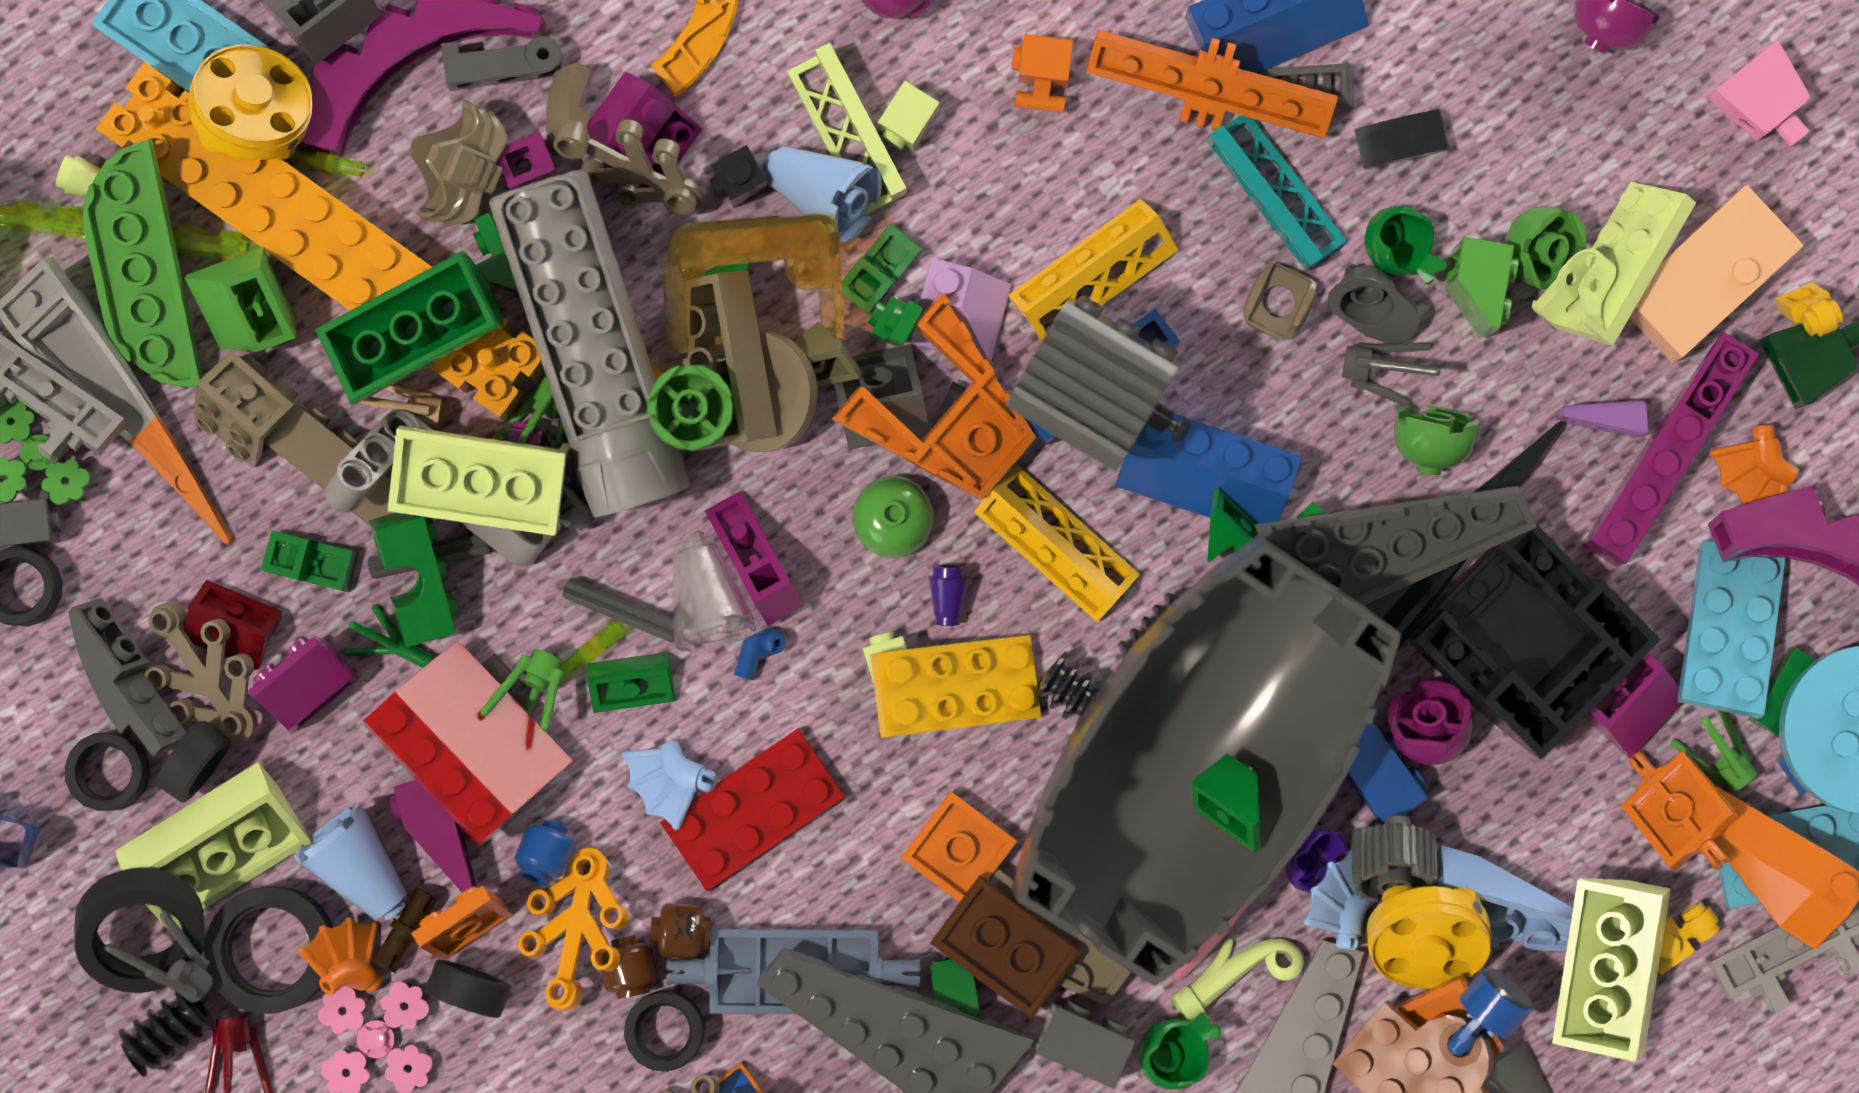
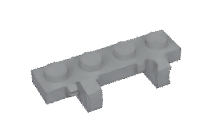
M0 334V407H3L6 399L11 403L18 399L49 420L47 426L51 430L50 438L45 444H39L38 450L42 456L54 464L68 452L69 448L76 451L82 444L100 456L127 425L125 419Z
M1859 900L1850 915L1817 949H1812L1777 926L1708 961L1726 998L1731 1000L1749 991L1752 998L1761 995L1769 1011L1776 1013L1790 1006L1779 984V981L1786 978L1784 972L1821 953L1825 957L1834 954L1844 975H1850L1858 971L1859 954L1855 947L1859 945Z

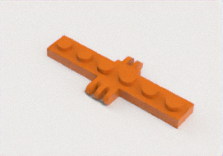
M1097 30L1086 73L1184 99L1185 102L1179 119L1181 122L1187 123L1191 116V110L1198 111L1195 125L1203 127L1207 114L1213 115L1211 130L1215 131L1221 126L1224 113L1227 111L1324 139L1326 137L1338 96L1239 69L1240 60L1232 59L1236 44L1228 42L1225 54L1221 56L1216 54L1220 40L1212 38L1208 52L1200 50L1198 57Z

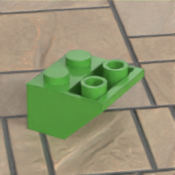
M1464 237L1452 249L1445 290L1478 337L1488 338L1501 328L1502 323L1507 324L1512 301L1505 298L1509 282L1514 283L1519 259L1512 257L1514 245Z
M263 247L185 275V280L220 349L259 352L295 338L297 316Z

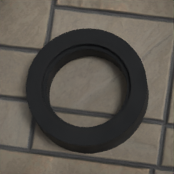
M153 868L120 870L95 882L80 899L74 921L76 957L83 970L91 978L108 988L130 993H144L164 989L166 986L148 978L146 972L105 951V944L97 932L99 926L109 914L119 908L136 904L158 906L176 917L182 927L181 931L197 952L202 955L205 946V926L201 900L187 882L172 873ZM177 940L159 953L136 956L167 973L177 961L191 960Z
M286 886L259 887L236 895L220 908L210 923L206 934L204 957L209 961L207 971L212 975L214 986L229 1002L250 1012L273 1014L287 1011L309 1001L322 989L319 985L321 977L309 964L302 976L294 984L283 990L276 991L264 990L251 985L240 975L232 957L234 934L240 923L248 915L259 909L277 908L292 914L306 929L310 943L318 934L320 926L324 925L326 928H333L327 913L313 898L299 890Z

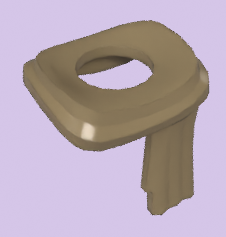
M1270 263L1259 274L1247 296L1243 311L1247 325L1276 339H1292L1300 332L1317 296V284L1310 277L1278 263ZM1281 286L1292 292L1295 306L1289 315L1278 318L1271 316L1265 310L1263 297L1267 290L1272 287Z

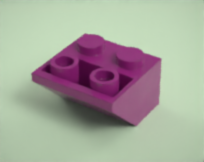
M626 71L587 125L591 139L628 157L623 145L616 141L615 135L618 125L622 120L638 122L643 127L640 142L653 171L664 177L661 165L652 159L656 141L669 139L677 143L680 148L677 163H679L703 130L702 127L652 84ZM640 183L643 188L651 187L645 183Z
M306 636L302 637L287 649L286 653L289 657L277 667L273 663L268 665L253 678L257 684L248 692L288 731L298 730L360 678L328 639L315 636L311 639H308Z
M1647 653L1584 718L1631 759L1680 706L1681 703L1677 702L1679 686L1668 671L1654 657Z

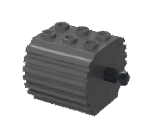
M1084 295L1081 298L1079 297L1078 300L1072 297L1066 301L1005 406L1117 472L1145 424L1161 434L1166 429L1173 432L1171 440L1180 443L1191 427L1190 420L1185 417L1179 422L1173 420L1175 412L1158 402L1182 363L1175 358L1178 351L1158 339L1153 344L1145 341L1138 336L1141 329L1121 317L1113 322L1103 316L1101 313L1104 307Z

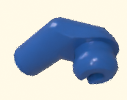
M766 628L744 639L734 675L754 681L759 660L781 653L786 646L785 636L775 628Z

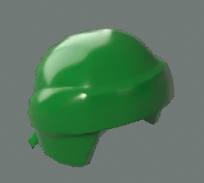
M1394 205L1380 210L1368 222L1364 238L1368 257L1376 267L1383 269L1388 274L1400 276H1414L1418 274L1426 285H1430L1434 280V272L1441 273L1448 264L1443 259L1430 254L1435 235L1433 224L1430 218L1420 214L1413 208Z
M1201 1012L1194 1020L1171 1019L1153 1025L1145 1032L1138 1046V1062L1142 1073L1151 1083L1162 1089L1180 1090L1203 1080L1209 1066L1207 1040L1219 1039L1221 1027L1218 1024H1209V1016L1204 1012Z

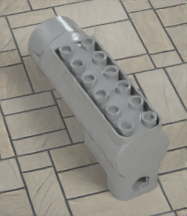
M583 169L576 170L491 198L489 205L570 445L575 464L574 469L593 517H601L634 508L691 486L681 449H676L663 442L650 426L647 404L649 393L656 382V378L588 172Z

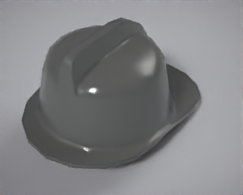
M1350 264L1346 268L1341 282L1336 284L1329 292L1327 303L1330 310L1369 338L1388 344L1402 343L1412 338L1418 331L1420 318L1417 309L1408 299L1396 291L1391 276L1381 268L1375 266L1358 267L1355 264Z

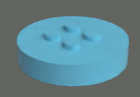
M1859 646L1831 652L1820 657L1804 669L1791 685L1784 699L1779 718L1781 750L1785 762L1796 781L1820 802L1832 808L1859 814Z

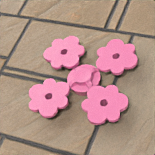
M396 982L390 987L389 995L384 996L381 1000V1007L386 1010L384 1014L385 1022L373 1020L364 1024V1016L361 1012L365 1009L366 1003L364 999L356 998V992L351 987L344 986L332 995L326 993L323 996L322 1002L325 1006L320 1008L318 1012V1019L321 1024L331 1026L335 1034H342L346 1029L351 1031L360 1029L357 1034V1045L361 1052L353 1051L348 1054L345 1050H338L334 1053L333 1059L327 1060L321 1067L322 1076L329 1080L327 1087L330 1092L360 1093L361 1084L366 1083L370 1078L369 1071L365 1069L367 1063L365 1055L370 1058H381L387 1055L386 1060L390 1067L386 1069L385 1077L388 1081L394 1082L396 1090L400 1093H410L415 1086L423 1087L427 1084L428 1076L426 1073L433 1066L432 1058L426 1053H419V1049L415 1045H408L404 1050L400 1048L392 1049L394 1033L390 1028H397L403 1025L406 1029H413L417 1025V1019H423L428 1015L429 1004L426 1000L421 999L423 990L419 986L409 988L405 982ZM403 1002L408 1004L407 1010L402 1008ZM342 1006L346 1008L345 1014H342L340 1011ZM407 1064L411 1065V1072H408L405 1067ZM345 1069H348L350 1071L349 1076H346L344 1074Z

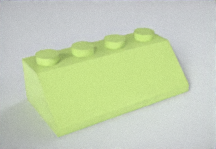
M257 762L115 850L121 870L153 868L178 876L195 890L201 900L203 909L295 853L302 844L306 846L312 841L279 786L261 764ZM145 904L166 928L167 926L160 918L162 912H167L177 925L180 924L176 917L167 910Z
M1578 879L1552 1044L1634 1062L1645 1053L1671 888L1631 880Z

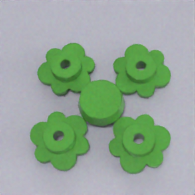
M16 399L14 403L9 401L7 405L4 404L3 407H0V442L8 444L12 439L17 442L25 441L20 450L22 462L19 460L9 462L5 457H0V502L10 503L16 498L17 492L26 489L27 481L23 478L26 474V466L35 471H46L48 478L42 481L41 486L45 492L49 493V497L54 504L64 505L70 499L74 501L80 500L84 495L83 488L87 487L91 481L89 472L79 468L76 460L70 459L64 464L58 461L54 464L40 454L38 445L45 444L50 437L46 435L30 437L31 429L29 426L34 423L35 415L31 411H27V405Z

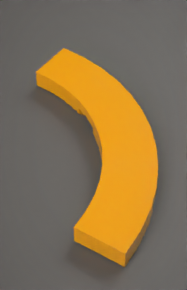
M696 0L693 14L687 26H685L672 46L651 64L654 71L676 100L702 77L720 53L730 34L740 0Z

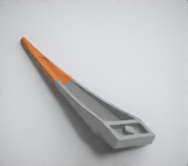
M53 256L43 258L0 299L1 321L14 339L38 360L122 416L127 425L120 434L164 477L225 544L234 543V537L128 363L113 344L106 327L84 291L75 288Z

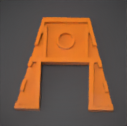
M943 293L939 294L922 313L914 327L972 383L922 441L863 386L855 390L832 419L981 500L989 494L1036 439V436L1023 416L1005 406L1010 398L1009 393H1005L994 376L995 371L988 360L982 357L971 340L972 335L963 321H959L949 305V299Z

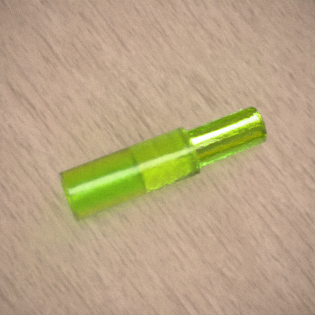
M296 146L294 153L288 157V163L333 174L339 172L357 177L364 175V172L339 167V164L365 170L364 163L341 159L338 155Z
M613 620L581 645L576 653L563 662L561 670L565 672L563 678L569 677L586 662L590 663L626 635V632L616 620Z

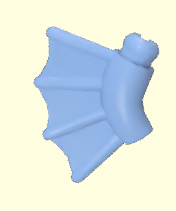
M678 741L667 742L660 749L625 751L621 754L630 771V780L627 788L636 791L643 798L647 815H655L666 819L674 830L680 829L695 792L702 790L708 793L714 790L716 786V773L713 770H706L704 765L687 759Z
M1350 849V852L1343 860L1336 863L1333 861L1328 862L1325 877L1319 884L1311 888V907L1306 918L1303 920L1307 926L1334 932L1337 935L1336 947L1342 950H1356L1358 948V936H1362L1365 913L1376 902H1368L1366 898L1361 899L1360 896L1355 895Z

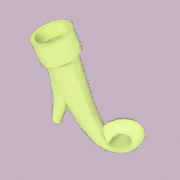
M1227 938L1206 970L1188 987L1185 985L1171 995L1170 999L1185 1021L1194 1020L1201 1012L1205 1013L1204 1009L1263 960H1265L1269 972L1275 978L1280 980L1296 978L1304 966V957L1301 950L1294 943L1285 939H1269L1258 942L1229 958L1233 947V940ZM1277 953L1286 954L1291 958L1292 963L1288 968H1281L1277 965Z

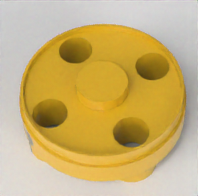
M256 45L229 46L214 52L199 66L190 86L188 113L195 130L199 134V142L210 152L225 153L232 157L246 160L286 159L294 153L296 146L302 141L308 130L312 114V92L304 73L284 55L269 48Z
M1405 885L1394 886L1384 892L1382 903L1375 908L1368 919V950L1378 972L1388 980L1402 986L1432 989L1462 974L1467 980L1475 975L1489 958L1491 946L1489 917L1485 908L1480 904L1478 893L1469 888L1451 889L1442 886H1419L1412 888Z

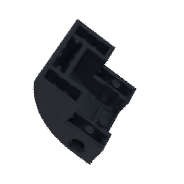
M1536 523V528L1488 549L1431 606L1407 640L1450 684L1456 686L1460 690V694L1466 699L1468 698L1469 702L1520 746L1542 760L1661 639L1603 579L1588 577Z

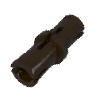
M418 887L414 890L415 892L399 918H394L390 923L392 929L376 956L372 959L382 967L389 968L393 973L397 972L403 958L415 941L411 933L421 927L420 922L430 915L439 903L437 898L427 892H423Z

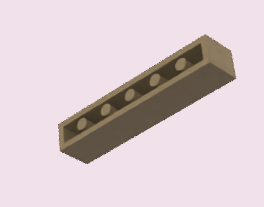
M247 353L242 360L294 404L293 412L264 439V443L325 490L340 462L359 444V441L345 430L338 436L327 427V424L331 421L329 417L312 404L307 410L294 401L299 395L295 390L280 379L275 384L270 382L262 375L267 368ZM392 472L358 508L351 511L369 526V520L395 513L388 511Z

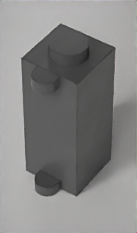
M40 489V499L0 504V550L10 547L60 543L59 533L64 532L65 528L62 509L56 508V504L51 501L49 493L43 489Z

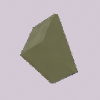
M819 322L793 341L804 351L811 362L817 380V387L861 378L862 371L844 345Z

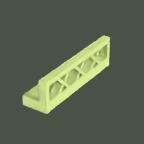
M828 43L815 50V57L788 70L787 74L830 156L842 158L840 152L844 139L861 143L865 150L862 163H867L868 159H870L873 167L881 172L882 184L887 194L880 197L878 204L870 202L865 214L869 215L907 195V190L831 43ZM821 66L828 79L823 95L806 90L799 76ZM831 87L834 93L836 94L838 100L828 97ZM811 98L821 101L818 111ZM826 103L843 108L847 116L842 131L824 125L821 116ZM850 123L857 136L847 133ZM829 134L840 137L837 147Z

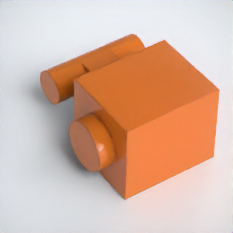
M1024 34L1023 46L1014 45L1011 70L1019 71V83L1034 84L1033 93L1016 92L1015 107L1064 113L1066 97L1049 94L1050 87L1067 89L1073 40Z

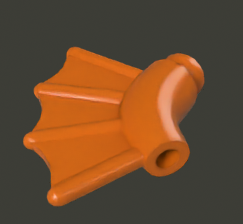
M1772 424L1755 425L1752 429L1754 440H1751V442L1717 448L1709 452V456L1713 457L1719 466L1720 486L1735 492L1740 498L1742 505L1787 493L1788 487L1792 485L1798 475L1799 468L1788 463L1783 458L1779 437H1775V427Z
M347 917L345 921L334 928H326L322 925L319 927V932L311 943L298 948L300 956L321 977L319 985L329 995L336 993L344 986L360 991L374 992L382 983V975L370 965L378 931L377 922L360 924L351 917Z

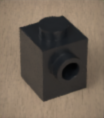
M747 145L711 164L715 176L710 178L709 181L720 201L728 198L733 208L770 189L766 177Z

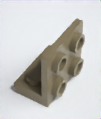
M231 350L196 383L194 419L204 432L209 435L215 433L226 443L225 446L228 452L240 462L246 460L255 468L261 462L264 439L293 412L294 404Z

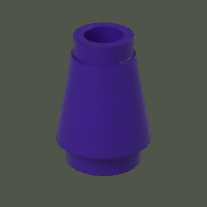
M933 566V575H929V583L936 625H960V617H962L970 577L966 576V566Z

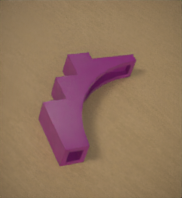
M418 0L414 17H410V11L397 6L387 5L385 10L379 9L382 15L368 25L361 55L357 54V48L343 44L315 65L310 82L312 114L308 130L299 145L305 149L342 158L352 129L369 101L391 77L417 58L441 48V43L460 42L476 37L511 35L534 39L544 35L546 23L543 17L537 15L538 10L531 6L515 3L513 8L498 5L499 0Z
M1812 485L1723 510L1708 523L1723 562L1750 557L1788 558L1818 565L1846 577L1859 586V515L1827 524L1824 505L1816 497Z

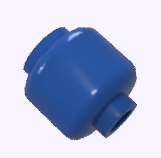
M545 820L543 826H529L524 831L514 856V861L520 868L519 874L529 881L544 886H549L551 881H559L564 878L576 849L573 840L566 835L568 829L559 823Z

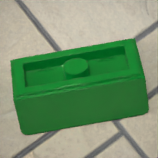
M1795 647L1788 648L1769 681L1764 716L1760 719L1749 717L1748 720L1779 738V718L1784 699L1795 679L1815 660Z
M669 652L587 664V682L593 713L676 701Z

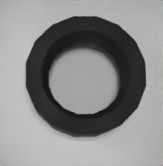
M10 547L0 551V573L11 564L17 562L28 563L40 572L44 582V591L40 601L33 608L23 612L12 611L0 602V622L5 625L29 627L43 622L55 612L62 598L63 582L58 567L48 556L29 548Z
M198 722L184 735L169 754L156 776L155 784L179 802L188 801L218 767L230 746V738L208 722Z
M117 732L93 733L81 739L69 752L64 766L65 782L71 795L84 807L96 811L121 810L134 804L145 792L150 778L149 760L143 747L133 738ZM102 747H113L121 750L131 763L132 776L129 784L122 792L114 796H102L94 793L84 780L83 767L86 759L93 751Z
M439 959L435 962L425 992L442 1002L487 1017L499 1018L510 993L511 985L477 969Z
M660 990L647 994L632 1007L625 1020L624 1038L628 1051L639 1064L653 1071L669 1072L682 1068L697 1055L704 1042L705 1023L701 1010L691 998L678 991ZM659 1006H671L681 1011L686 1017L690 1028L689 1038L685 1046L677 1053L668 1056L657 1055L649 1051L643 1044L640 1035V1026L645 1014Z

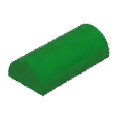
M462 251L316 328L315 331L350 404L356 405L502 328L504 322L488 283L473 260Z

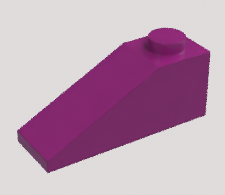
M741 491L705 510L750 597L768 626L804 606Z
M416 780L394 786L395 796L390 797V804L395 820H402L403 826L461 892L477 887L462 828Z

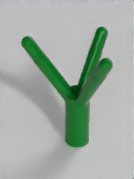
M378 604L372 606V611L389 637L355 621L349 623L350 629L385 646L346 648L343 653L347 657L395 654L424 668L429 664L433 654L416 646L406 647L404 641Z

